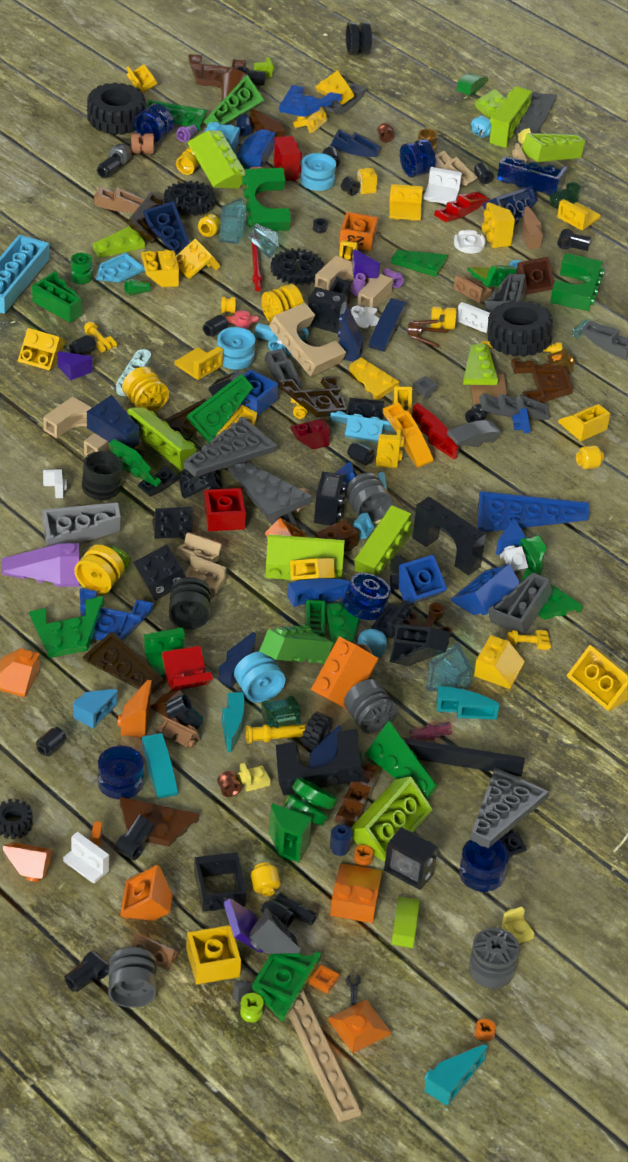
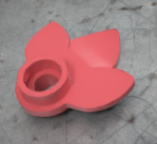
M245 310L236 311L234 316L225 317L228 323L235 324L237 327L250 329L252 323L259 321L258 316H250V313Z

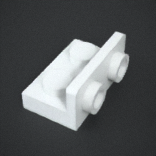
M461 302L458 306L457 322L487 333L490 313Z
M79 832L75 833L71 837L72 851L63 857V861L90 882L96 883L109 872V854Z

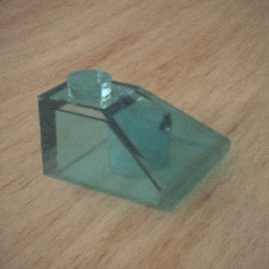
M456 642L446 652L430 661L426 690L437 692L438 686L462 689L471 683L472 667L460 644Z

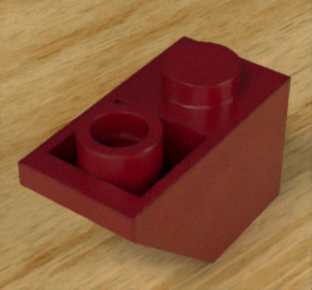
M324 419L290 426L297 440L312 450L329 446L331 429Z

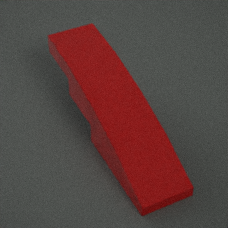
M479 192L461 194L458 196L457 201L447 202L446 208L436 209L434 216L444 222L453 221L483 206V203L489 201V198Z
M419 403L413 405L412 418L420 425V431L429 437L428 443L452 459H457L459 445H456L447 434L449 430Z

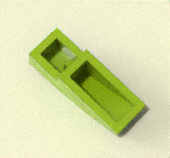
M398 896L391 945L413 948L420 899Z

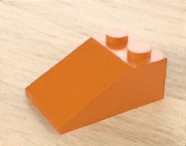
M340 863L331 900L330 916L373 923L383 870Z

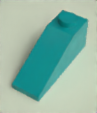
M483 1044L440 1062L434 1070L430 1069L424 1078V1081H426L424 1092L448 1106L485 1061L488 1046Z

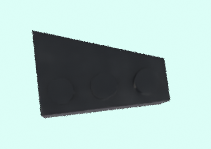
M397 623L389 662L411 666L447 651L450 632L430 627Z

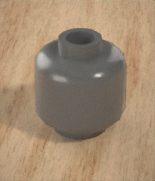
M117 144L109 152V157L117 159L120 166L125 165L132 156L130 148L125 144Z

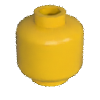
M214 214L205 215L199 220L198 230L205 237H212L221 229V221Z
M596 445L581 447L576 453V462L584 470L599 468L604 460L603 451H600Z
M271 863L257 864L250 873L254 892L262 894L264 897L274 895L275 891L281 886L278 869L271 865Z

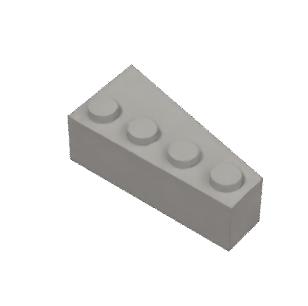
M118 503L42 510L46 547L62 543L80 544L120 532L121 516Z

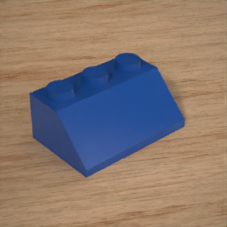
M260 129L244 140L236 154L243 169L264 167L274 150L275 132Z
M510 564L492 568L482 572L455 594L451 601L472 615H485L489 613L488 609L491 606H495L502 601V597L512 593L520 582Z

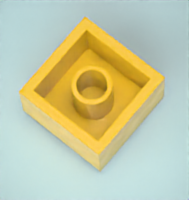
M230 925L187 932L186 950L196 985L240 977L241 958Z

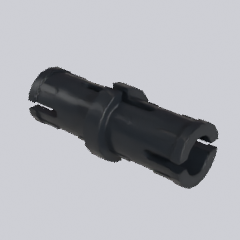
M282 893L276 896L275 900L290 907L291 911L295 913L296 918L301 919L310 926L314 924L318 913L303 906L302 902L294 901Z

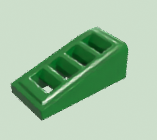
M306 600L305 626L320 628L321 630H311V632L319 636H325V601ZM310 611H319L320 613H311ZM310 622H317L320 624H310Z

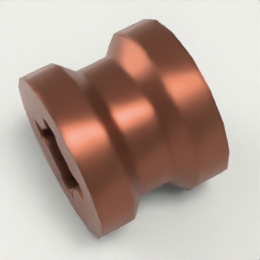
M389 123L379 125L377 131L382 142L392 141L395 135L392 126Z
M234 771L223 772L217 778V783L221 787L223 796L233 797L240 793L242 786Z

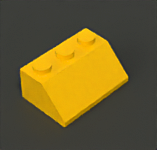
M589 645L566 676L606 710L611 711L628 700V672L601 650Z

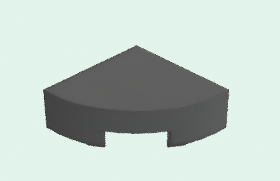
M239 980L234 983L233 998L237 1002L241 1001L244 995L253 992L252 984L249 981Z

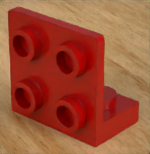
M200 646L162 653L170 692L208 685L213 680L212 673H206Z

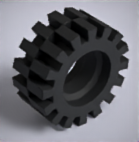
M314 712L311 719L309 718L308 725L305 726L306 729L303 731L302 735L304 736L301 739V744L314 750L331 733L333 719L322 713Z
M8 799V803L5 801L1 802L0 836L4 834L6 839H8V836H11V839H15V836H18L20 839L22 834L26 836L33 826V812L30 805H26L25 801L19 803V799H15V802H12V799ZM13 816L21 818L15 822L5 820Z

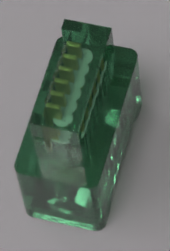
M294 696L278 701L261 702L262 717L267 725L275 726L277 729L283 725L301 724L300 705Z

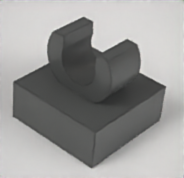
M426 376L413 383V389L417 391L418 395H423L425 400L430 398L431 393L436 391L438 384Z

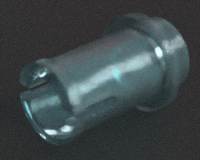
M589 320L580 321V324L571 330L575 338H579L583 334L581 330Z

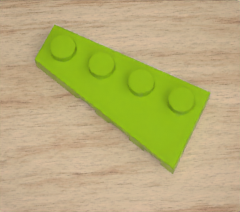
M482 343L471 344L463 385H497L498 378L488 345Z

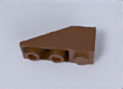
M251 109V116L249 117L256 132L260 129L269 130L270 132H275V137H285V129L280 122Z

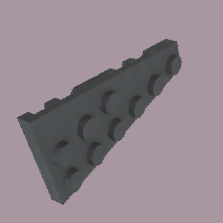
M532 92L531 104L524 117H521L519 126L515 127L516 143H519L518 133L522 130L529 128L531 133L536 134L540 131L550 109L553 107V103L556 101L557 94Z
M242 416L237 423L231 424L228 430L222 431L213 438L209 445H204L200 452H195L186 459L183 467L194 477L275 452L277 445Z
M247 461L228 466V472L236 481L240 482L242 489L245 488L246 494L255 505L260 507L262 514H266L268 521L312 503V495Z
M495 767L472 829L470 840L478 843L480 846L491 847L548 799L549 791Z

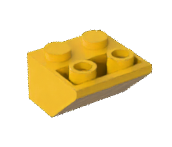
M487 203L486 210H484L485 219L484 223H482V231L486 234L487 241L490 242L492 248L511 246L515 223L511 211L495 204Z
M174 250L141 252L145 274L161 287L179 286V268Z
M27 328L18 362L51 371L58 362V351H63L66 340Z
M596 404L558 419V423L579 441H583L607 430L611 413L600 404Z

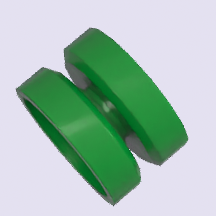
M297 777L292 788L300 796L288 794L283 805L290 810L312 817L313 823L324 826L329 815L322 807L329 810L333 809L338 799L319 786Z

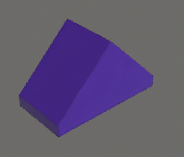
M354 249L352 254L353 278L358 273H363L366 278H378L380 263Z
M58 351V368L70 380L92 373L93 356Z

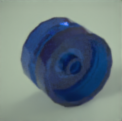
M153 103L135 116L134 126L136 132L140 133L141 136L145 133L153 134V143H156L172 132L174 120L165 106Z
M421 139L401 146L400 162L402 169L408 177L413 178L421 174H428L431 167H435L434 149L427 140Z
M356 573L350 580L342 603L344 608L355 617L364 620H377L385 608L391 589L378 576L369 573Z
M122 745L108 748L100 754L98 759V787L104 795L120 800V797L129 799L141 791L144 784V760L139 751Z
M472 840L467 841L462 849L459 867L461 881L468 888L480 892L494 891L501 887L505 881L509 860L507 848L500 841L495 842L489 848L480 846Z

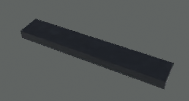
M404 738L406 744L415 753L418 760L494 772L496 767L511 775L522 776L525 757Z

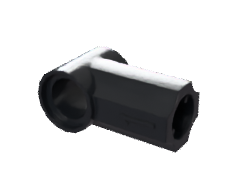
M244 66L237 67L236 70L246 73L253 84L264 85V71H254Z
M563 229L560 232L557 245L564 250L575 248L588 251L591 237L574 234L570 229Z
M395 556L393 559H390L391 590H399V565L407 563L406 559L402 556Z
M181 694L165 702L166 712L171 718L177 717L185 726L190 725L196 730L199 729L203 723V717L192 707V703L186 694Z
M139 815L127 834L119 837L115 850L132 861L137 860L143 852L144 842L156 825Z
M95 950L90 951L85 955L79 966L64 976V981L72 992H78L93 980L105 978L109 973V962Z

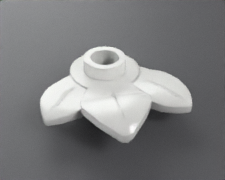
M354 306L351 310L357 325L361 328L376 326L379 318L375 315L378 310L377 308Z

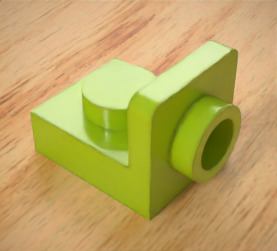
M267 57L266 62L254 63V71H264L265 78H271L272 71H274V63Z

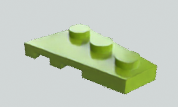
M130 226L93 243V250L99 258L145 248V242L139 233L131 229Z

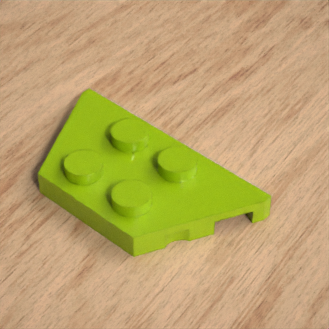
M494 89L476 100L475 107L486 117L491 118L506 98Z

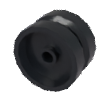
M356 22L347 23L346 48L349 55H357L359 51L362 55L371 53L372 31L369 22H360L359 26Z

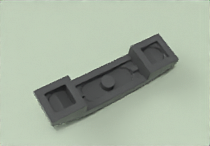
M353 83L349 86L354 94L353 98L343 105L333 101L332 105L322 107L335 114L345 113L357 104L367 88Z

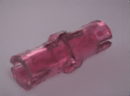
M450 722L438 725L428 724L424 728L410 730L409 734H413L410 736V739L420 741L426 739L435 740L436 737L451 735L452 730L449 729H452Z

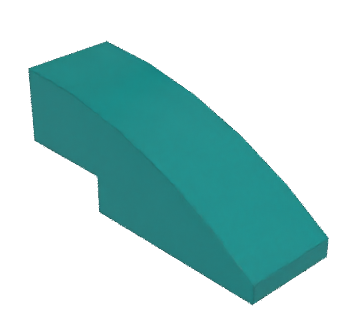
M438 686L436 711L456 712L457 718L497 720L498 702L468 690Z
M243 692L227 693V708H222L221 724L227 752L233 750L241 734L244 715Z
M163 734L143 736L142 750L157 799L178 795L176 780Z

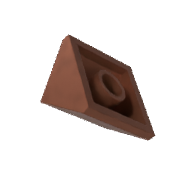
M549 257L518 262L516 274H525L526 277L525 295L553 289L554 279Z

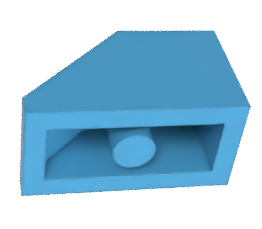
M108 689L85 692L73 704L74 718L94 729L118 705V690Z

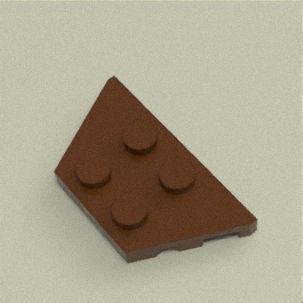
M120 797V808L122 809L126 832L129 831L139 815L156 825L145 842L169 847L178 837L187 832V828L193 822L196 824L199 821L198 813Z

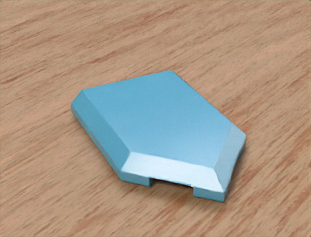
M123 253L99 264L96 280L120 283L145 270L144 266L130 255Z

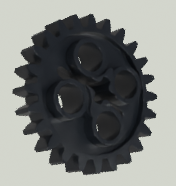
M184 180L183 183L177 181V184L172 183V186H168V189H165L164 204L174 201L177 211L181 212V215L187 213V216L190 214L196 216V213L202 215V212L208 213V210H212L216 202V196L213 188L209 189V185L204 186V183L198 184V181L193 183L192 180L189 182Z
M291 248V251L285 249V252L279 251V254H275V257H272L270 268L273 276H277V280L282 279V283L287 281L288 284L294 283L297 286L300 283L303 286L304 283L310 285V281L315 283V276L324 267V262L321 261V257H318V254L312 255L313 251L306 252V249L300 251V248L296 251ZM299 259V271L296 275V260Z

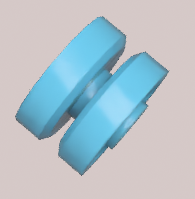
M312 153L302 159L300 181L304 187L310 190L324 191L334 186L336 161L334 158L323 153Z
M231 327L222 330L218 334L217 347L219 346L224 349L223 367L238 370L247 368L254 362L255 336L252 332L240 327Z
M260 651L244 657L234 671V677L242 688L245 697L255 703L265 702L274 698L281 692L286 681L284 673L278 667L276 660Z

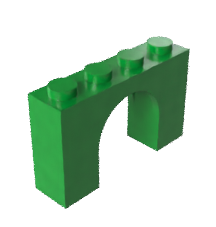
M245 169V174L242 176V185H245L243 196L244 199H247L245 211L249 214L247 216V225L250 226L251 230L256 229L257 232L289 231L291 223L289 208H266L256 200V196L261 192L284 190V169Z
M565 253L561 263L560 275L581 280L584 284H570L555 280L550 303L589 311L590 306H594L605 270V268H602L603 261Z

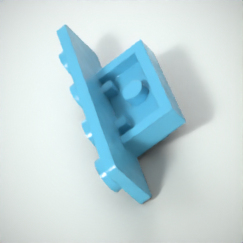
M341 411L331 412L332 422L347 424L345 437L378 442L379 434H382V430L395 432L389 421H383L378 417L365 418L359 414H353L352 416L346 415V413Z

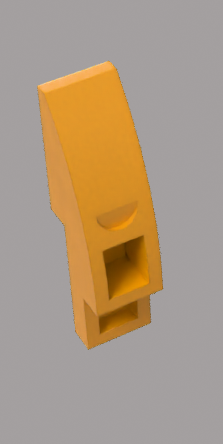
M399 402L383 408V414L397 433V429H401V436H404L403 448L416 467L420 468L433 462L428 445L409 411H404Z

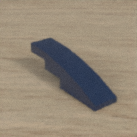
M393 298L389 300L368 344L369 348L385 352L389 341L391 342L394 331H397L407 302Z

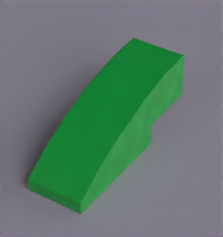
M475 73L465 74L458 80L457 91L467 95L476 94L488 81V78Z

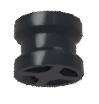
M347 176L341 183V190L347 192L350 196H354L360 190V183Z
M475 404L465 413L468 423L481 421L487 417V411L482 410L480 404Z

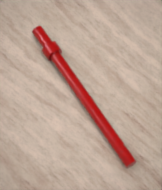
M252 229L251 244L254 273L252 275V282L254 283L255 291H260L262 275L260 274L258 236L257 230Z

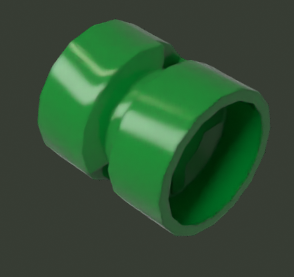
M76 253L71 256V280L76 284H87L92 281V257L87 253Z

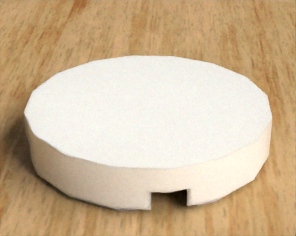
M463 230L454 236V246L464 253H479L485 248L486 239L482 234L480 236L474 230Z

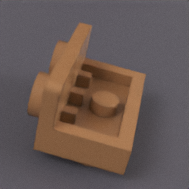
M455 276L454 289L472 300L481 303L492 295V289L471 277Z

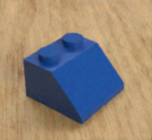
M434 554L399 565V590L403 600L409 601V605L437 597L447 590Z

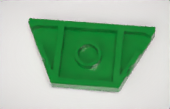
M115 439L109 443L110 453L117 455L121 459L124 472L128 471L135 478L139 477L156 487L161 483L158 477L149 474L151 468L136 450Z
M526 568L521 582L534 572ZM551 584L552 593L538 616L545 620L555 616H565L568 611L576 610L579 613L582 611L583 605Z
M301 952L272 953L253 982L252 990L263 998L264 1003L282 1022L286 1020L317 967L322 953L314 952V955H301Z

